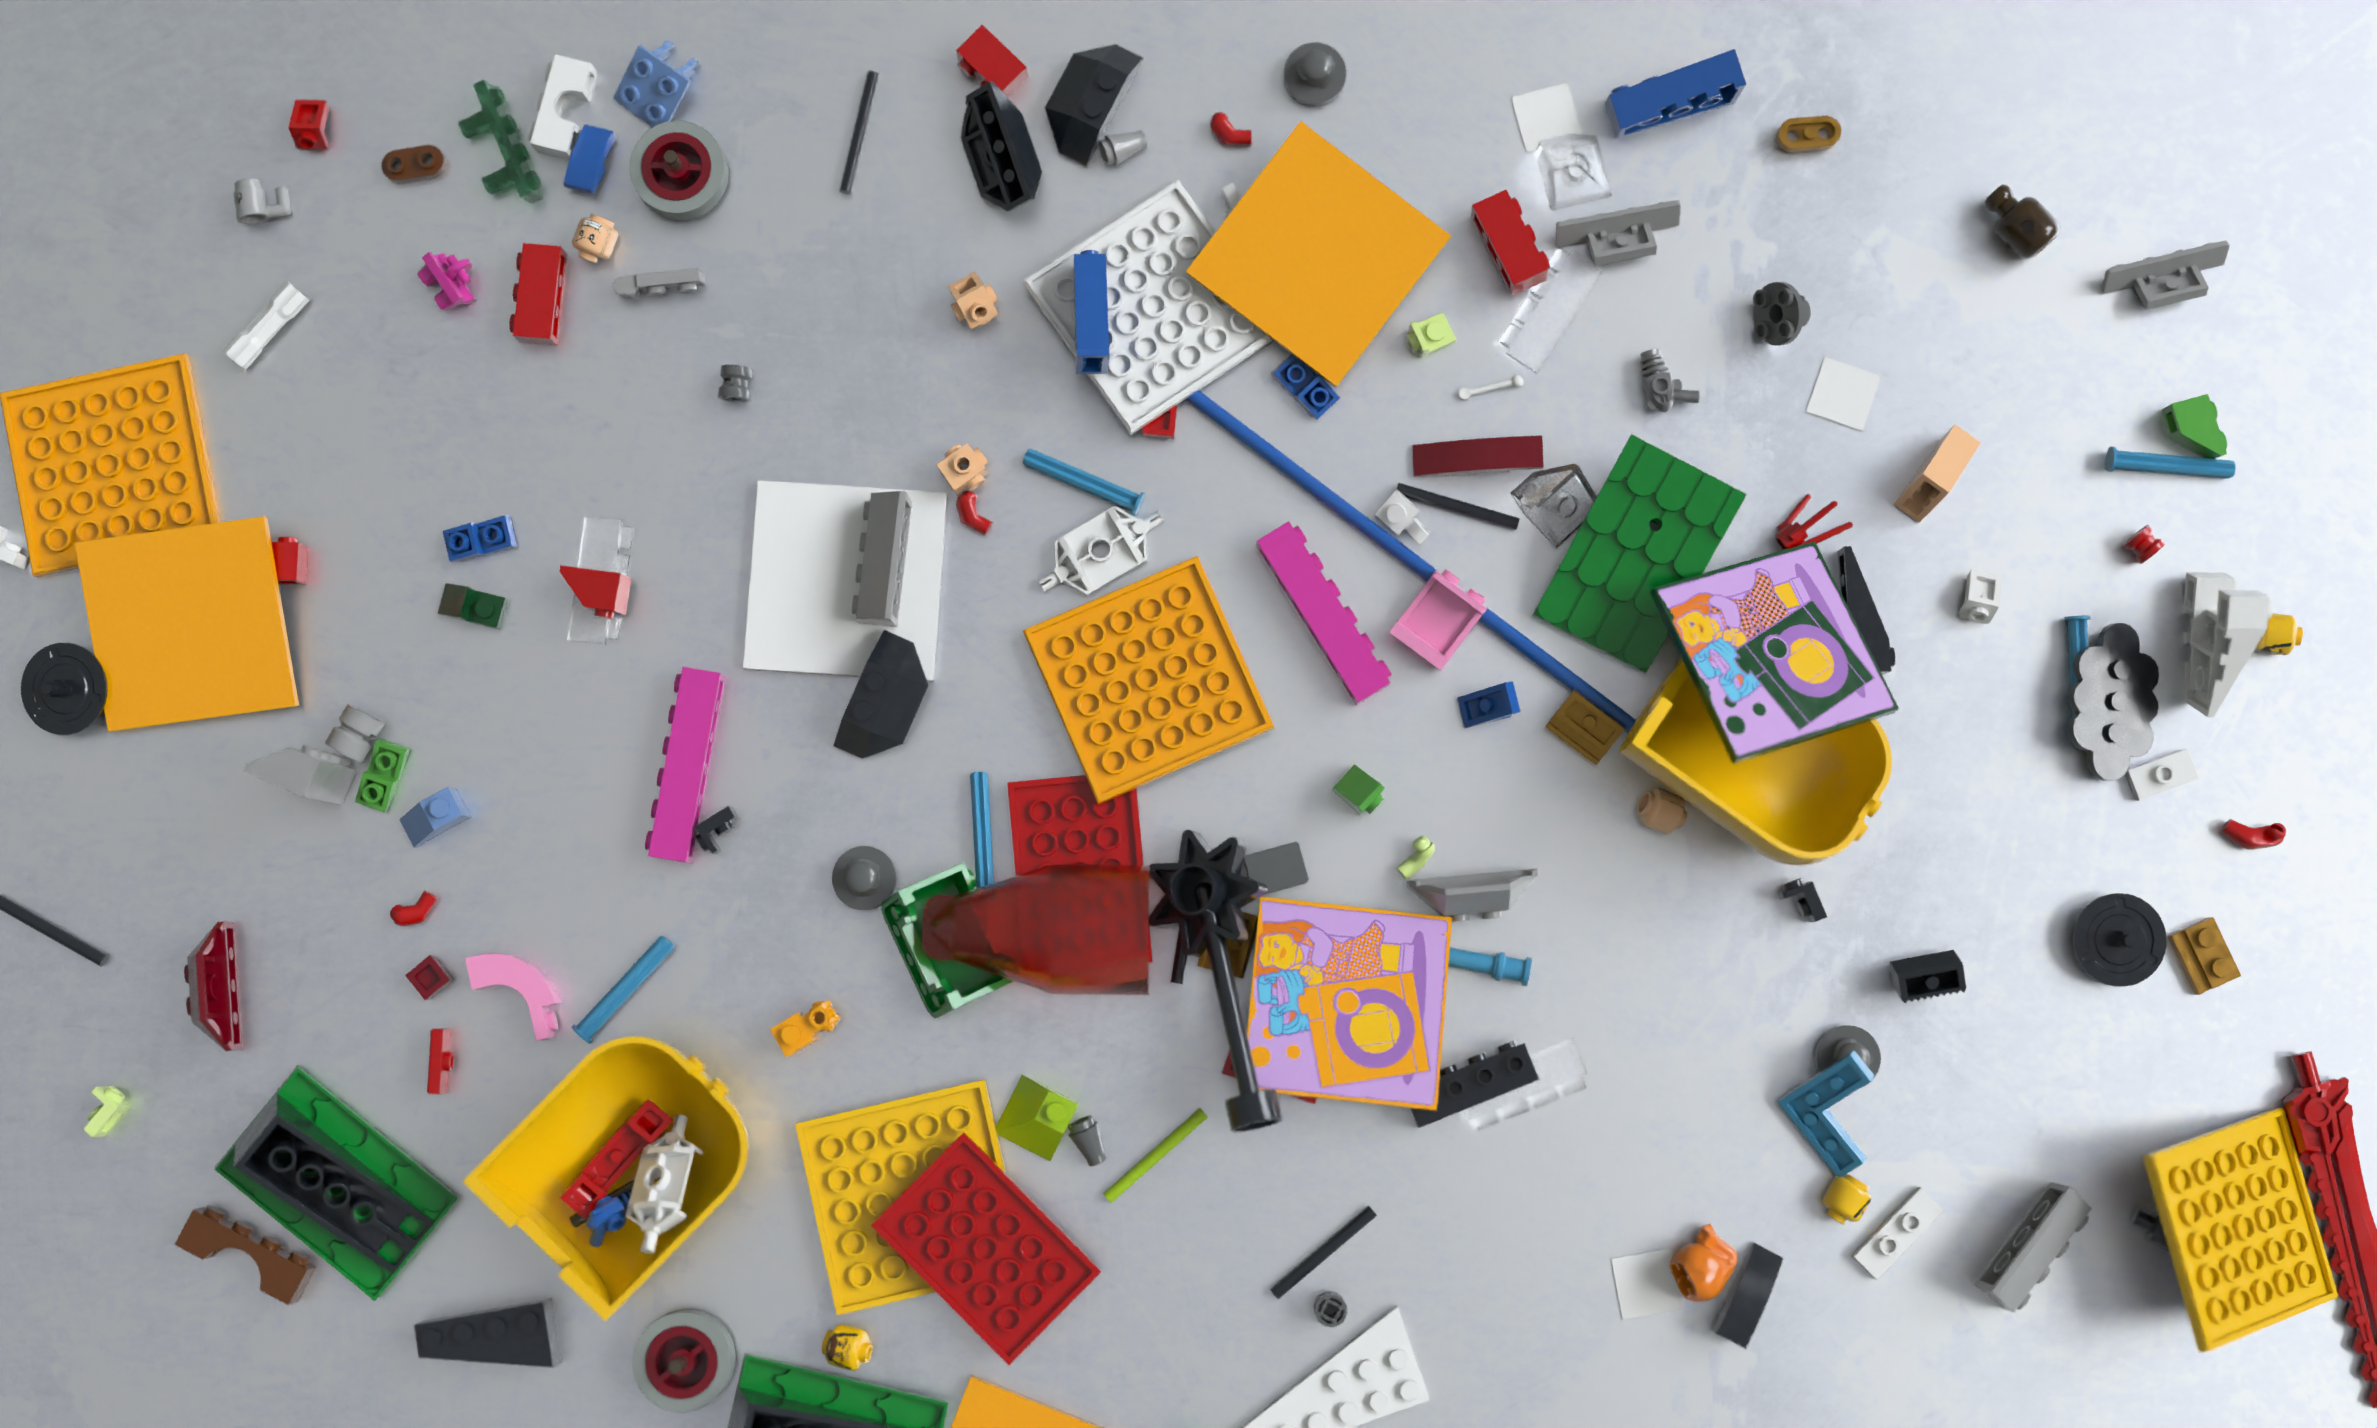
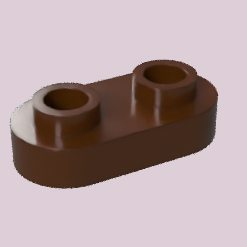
M423 145L390 151L384 156L381 168L384 175L390 181L404 184L441 176L446 169L447 160L437 147ZM432 156V162L424 164L425 157ZM401 161V167L393 169L394 162Z

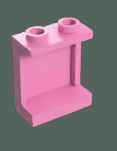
M1447 569L1442 573L1438 570L1433 573L1401 618L1390 630L1392 635L1440 671L1488 608L1483 604L1486 599L1472 588L1468 592L1457 585L1460 579Z

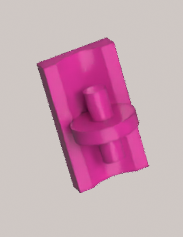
M428 252L422 257L426 264L417 275L427 287H433L437 283L441 285L443 289L434 296V300L440 309L451 310L459 304L469 305L476 299L467 287V284L471 282L467 273L472 268V264L468 259L458 261L454 254L447 257L445 253L433 255L432 252Z

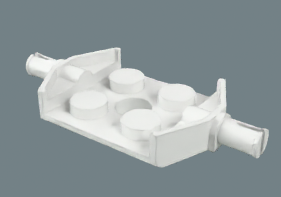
M1113 506L1055 540L1056 567L1053 569L1054 572L1038 580L1043 591L1046 592V590L1058 583L1064 582L1088 597L1091 592L1139 564L1146 563V534L1149 533V530L1164 523L1162 516L1160 517V513L1157 510L1143 520L1141 518L1136 519L1119 507ZM1104 541L1109 545L1110 552L1106 557L1097 558L1092 554L1091 549L1096 542Z
M675 1115L671 1132L665 1133L664 1137L645 1146L642 1151L626 1217L639 1225L641 1231L645 1233L640 1249L645 1254L655 1253L657 1239L661 1233L668 1231L687 1219V1215L680 1211L694 1152L703 1155V1151L685 1140L684 1132L688 1118L683 1115ZM661 1176V1178H660V1180L658 1181V1183H656V1184L654 1185L655 1179H657V1178H659V1177Z

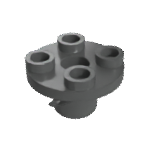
M1312 42L1301 45L1290 54L1285 63V85L1298 103L1308 105L1328 103L1342 92L1346 81L1345 62L1341 55L1327 44Z
M1772 282L1757 290L1753 295L1754 334L1758 340H1764L1773 346L1787 345L1796 339L1802 327L1810 320L1811 308L1809 303L1789 283Z
M859 846L846 851L837 860L833 868L832 885L834 891L844 904L853 909H875L881 906L882 902L889 898L896 889L897 875L893 862L884 852L874 847Z
M1850 1025L1837 1026L1826 1032L1819 1040L1815 1051L1814 1065L1818 1072H1821L1854 1050L1874 1074L1875 1078L1881 1063L1880 1049L1876 1040L1864 1029Z

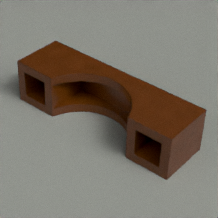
M207 1205L206 1208L193 1209L174 1245L202 1260L214 1257L225 1248L242 1250L250 1255L258 1266L261 1279L260 1291L287 1305L299 1301L317 1268L309 1263L310 1258L298 1251L292 1250L290 1253L282 1249L280 1241L270 1236L264 1235L262 1238L252 1233L253 1228L244 1222L236 1220L233 1223L224 1218L225 1213L216 1207Z

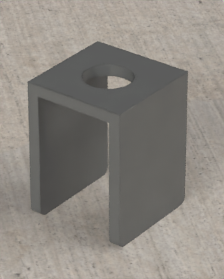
M1292 842L1244 856L1248 878L1266 884V894L1302 885L1309 880L1298 842Z

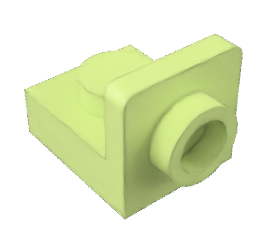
M1444 312L1419 323L1417 321L1410 323L1409 333L1406 334L1412 351L1418 350L1421 358L1456 342Z
M110 1085L108 1087L97 1086L91 1091L95 1097L104 1103V1105H99L88 1116L90 1122L83 1129L92 1138L105 1137L131 1107L123 1100L125 1098L124 1094Z

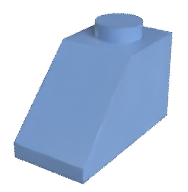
M446 787L420 801L399 820L413 847L416 848L470 819L472 816L459 791Z

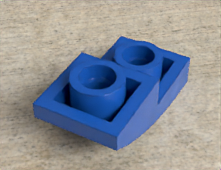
M584 124L567 166L563 182L564 187L594 194L606 171L603 162L616 140L613 131Z
M1292 354L1271 372L1275 379L1315 419H1319L1340 399L1320 375H1316L1310 367Z
M506 515L477 524L467 523L442 531L449 562L476 558L517 547L511 517Z

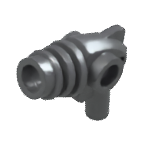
M1651 349L1640 354L1642 359L1640 363L1645 364L1642 366V371H1644L1642 372V377L1647 378L1643 379L1642 382L1647 394V407L1649 410L1657 409L1660 412H1668L1672 408L1673 402H1699V391L1682 390L1680 379L1672 380L1670 372H1665L1668 370V367L1664 365V360H1660L1663 355L1660 354L1659 349Z

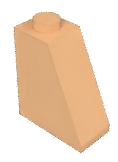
M1954 425L1940 439L1894 505L1920 523L1951 491L1981 442L1957 425Z

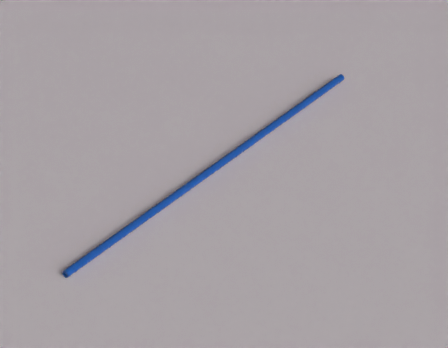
M1200 390L1185 399L1428 582L1437 570ZM1487 608L1478 621L1571 691L1575 689L1622 724L1625 727V732L1628 733L1636 721L1635 718Z

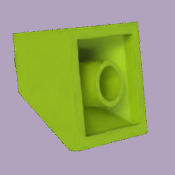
M1022 1074L996 1125L997 1134L1051 1161L1079 1103Z

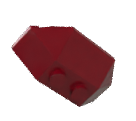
M222 921L217 922L187 957L188 964L184 968V977L186 983L189 984L190 997L186 1000V1009L188 1015L191 1016V1022L225 1051L243 1050L235 924L234 922Z

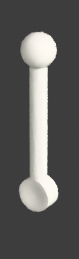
M1515 375L1510 380L1473 389L1463 387L1459 390V397L1461 400H1468L1471 395L1512 385L1520 387L1523 384V378L1520 375Z

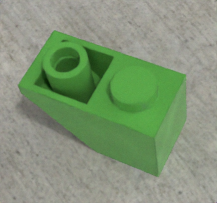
M2208 394L2172 403L2161 410L2170 440L2203 458L2218 459L2227 454V439L2225 434L2219 429L2216 420L2218 417L2215 403L2210 401Z
M1354 764L1333 787L1332 791L1360 816L1364 811L1371 814L1384 800L1380 793L1385 787Z

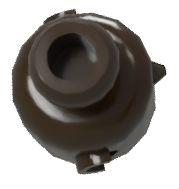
M2000 185L1984 201L1989 211L1996 212L2001 217L1995 226V232L2005 242L2003 248L2013 250L2023 259H2032L2038 255L2060 232L2061 227L2057 219L2037 199L2025 197L2018 201L2014 197L2013 190L2008 185Z

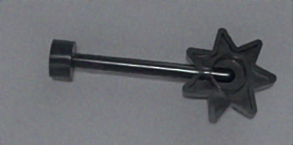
M1185 830L1182 834L1178 863L1150 864L1147 868L1150 877L1165 893L1149 915L1148 923L1158 928L1179 926L1183 950L1186 955L1200 957L1207 948L1240 1094L1225 1101L1231 1132H1245L1268 1127L1283 1120L1276 1090H1259L1225 939L1226 937L1240 943L1247 941L1248 932L1241 907L1267 893V886L1262 882L1240 874L1247 847L1244 840L1230 837L1214 849H1211L1199 832Z

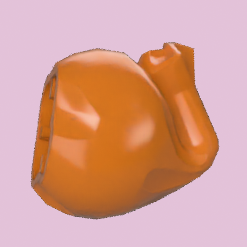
M1711 1224L1703 1225L1700 1228V1234L1696 1235V1243L1686 1244L1677 1250L1669 1263L1671 1273L1676 1280L1681 1294L1685 1299L1694 1302L1708 1301L1715 1298L1723 1290L1738 1261L1735 1249L1717 1236Z

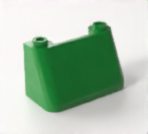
M964 863L901 889L881 904L884 920L928 1013L933 1018H939L1019 979L1016 974L1017 967L1014 960L1003 953L995 954L969 898L974 893L976 880L973 873L966 868Z

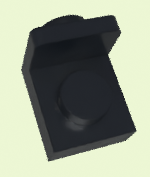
M727 806L695 826L699 832L695 836L696 840L705 852L708 850L712 854L721 852L719 845L712 835L717 833L718 836H721L735 827L733 822L739 819L733 807Z
M1802 878L1784 884L1785 891L1777 893L1779 899H1786L1798 894L1800 898L1796 900L1798 910L1803 918H1808L1809 922H1816L1827 917L1813 881L1803 883Z

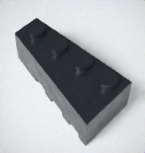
M552 1298L424 1320L414 1325L419 1358L555 1367L562 1363Z

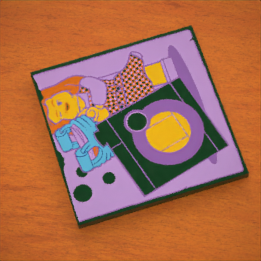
M1815 541L1657 586L1650 592L1732 764L1891 715L1899 710Z

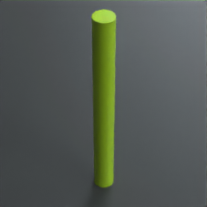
M1201 1108L1194 1112L1103 1193L1108 1201L1113 1203L1202 1124L1208 1116Z

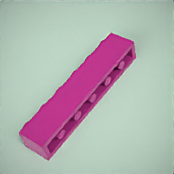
M1288 521L1257 540L1256 547L1357 706L1388 687L1391 683L1388 677L1392 676L1391 672L1382 659L1378 662L1371 652L1375 648L1367 634L1363 633L1360 635L1354 625L1358 622L1357 618L1349 606L1343 608L1337 597L1341 593L1332 579L1326 581L1320 571L1324 569V566L1315 552L1309 554L1304 546L1307 539L1298 525L1293 528Z
M682 667V673L676 675L674 692L678 693L676 705H671L668 715V723L672 724L670 737H665L662 754L666 755L664 768H660L657 775V786L660 787L659 798L654 799L651 808V818H655L653 831H648L645 841V849L649 850L648 856L692 863L696 841L695 836L697 835L695 826L699 824L725 676L721 673Z

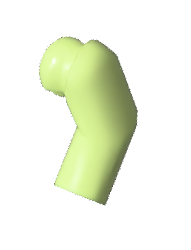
M1420 836L1413 842V848L1417 852L1396 867L1406 880L1423 868L1435 851L1433 842H1429L1426 836Z

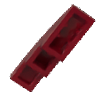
M1542 435L1481 438L1412 445L1413 477L1477 475V473L1509 472L1510 470L1542 469L1544 467Z

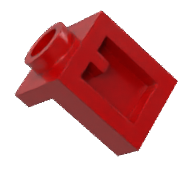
M295 100L288 128L297 149H327L328 142L324 129L329 106L326 100Z

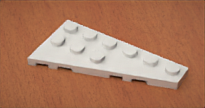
M1396 1305L1388 1314L1368 1327L1355 1340L1340 1349L1307 1375L1299 1384L1288 1390L1280 1399L1268 1408H1265L1241 1428H1354L1430 1401L1398 1306Z

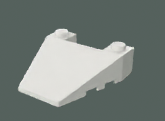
M2186 572L2184 614H2190L2191 632L2184 633L2185 644L2191 645V662H2185L2186 703L2206 717H2214L2265 633L2268 619L2272 617L2273 613L2270 596L2259 590H2238L2235 578L2224 572Z

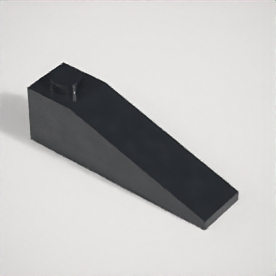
M1844 546L1837 551L1840 592L1882 675L1891 672V666L1895 665V650L1893 647H1890L1889 637L1851 546Z

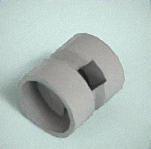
M347 704L339 717L341 726L332 729L325 744L347 757L362 763L371 749L368 743L369 740L376 739L385 724L359 708Z

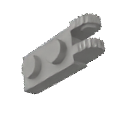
M697 268L628 275L623 278L621 276L620 278L617 277L612 287L616 294H619L621 297L623 296V298H637L642 291H647V295L666 294V289L678 288V292H692L697 290V286L705 285V276Z

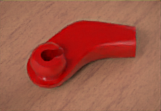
M2231 818L2220 830L2229 839L2246 850L2277 846L2283 842L2287 834L2286 828L2281 823L2252 828Z

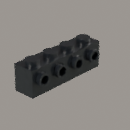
M1514 1040L1497 1047L1499 1053L1487 1058L1484 1052L1467 1059L1469 1065L1457 1070L1455 1064L1441 1069L1437 1110L1411 1109L1418 1128L1538 1081L1539 1077L1525 1043L1517 1046Z

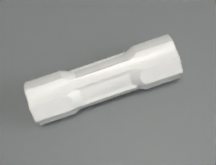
M286 281L270 298L269 304L222 351L246 370L262 353L263 347L289 319L294 318L308 303L309 299Z

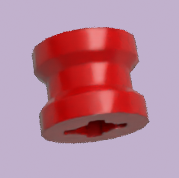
M2149 525L2141 528L2123 544L2127 550H2132L2136 554V560L2140 564L2150 559L2165 545L2161 538H2156L2152 534L2153 529Z

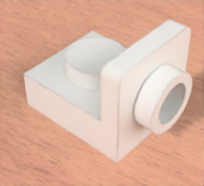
M0 526V560L26 569L30 560L29 557L20 554L21 547L4 541L8 529Z
M1971 569L1967 575L1965 602L1959 610V617L1976 623L1989 624L2000 607L2002 576Z

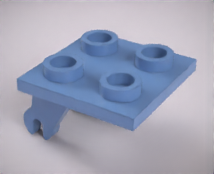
M669 40L652 52L639 45L613 96L614 100L653 127L667 121H672L692 81L689 78L695 73L693 68L699 65V61L694 58L677 70L664 63L663 61L670 56L668 50L674 48V44Z

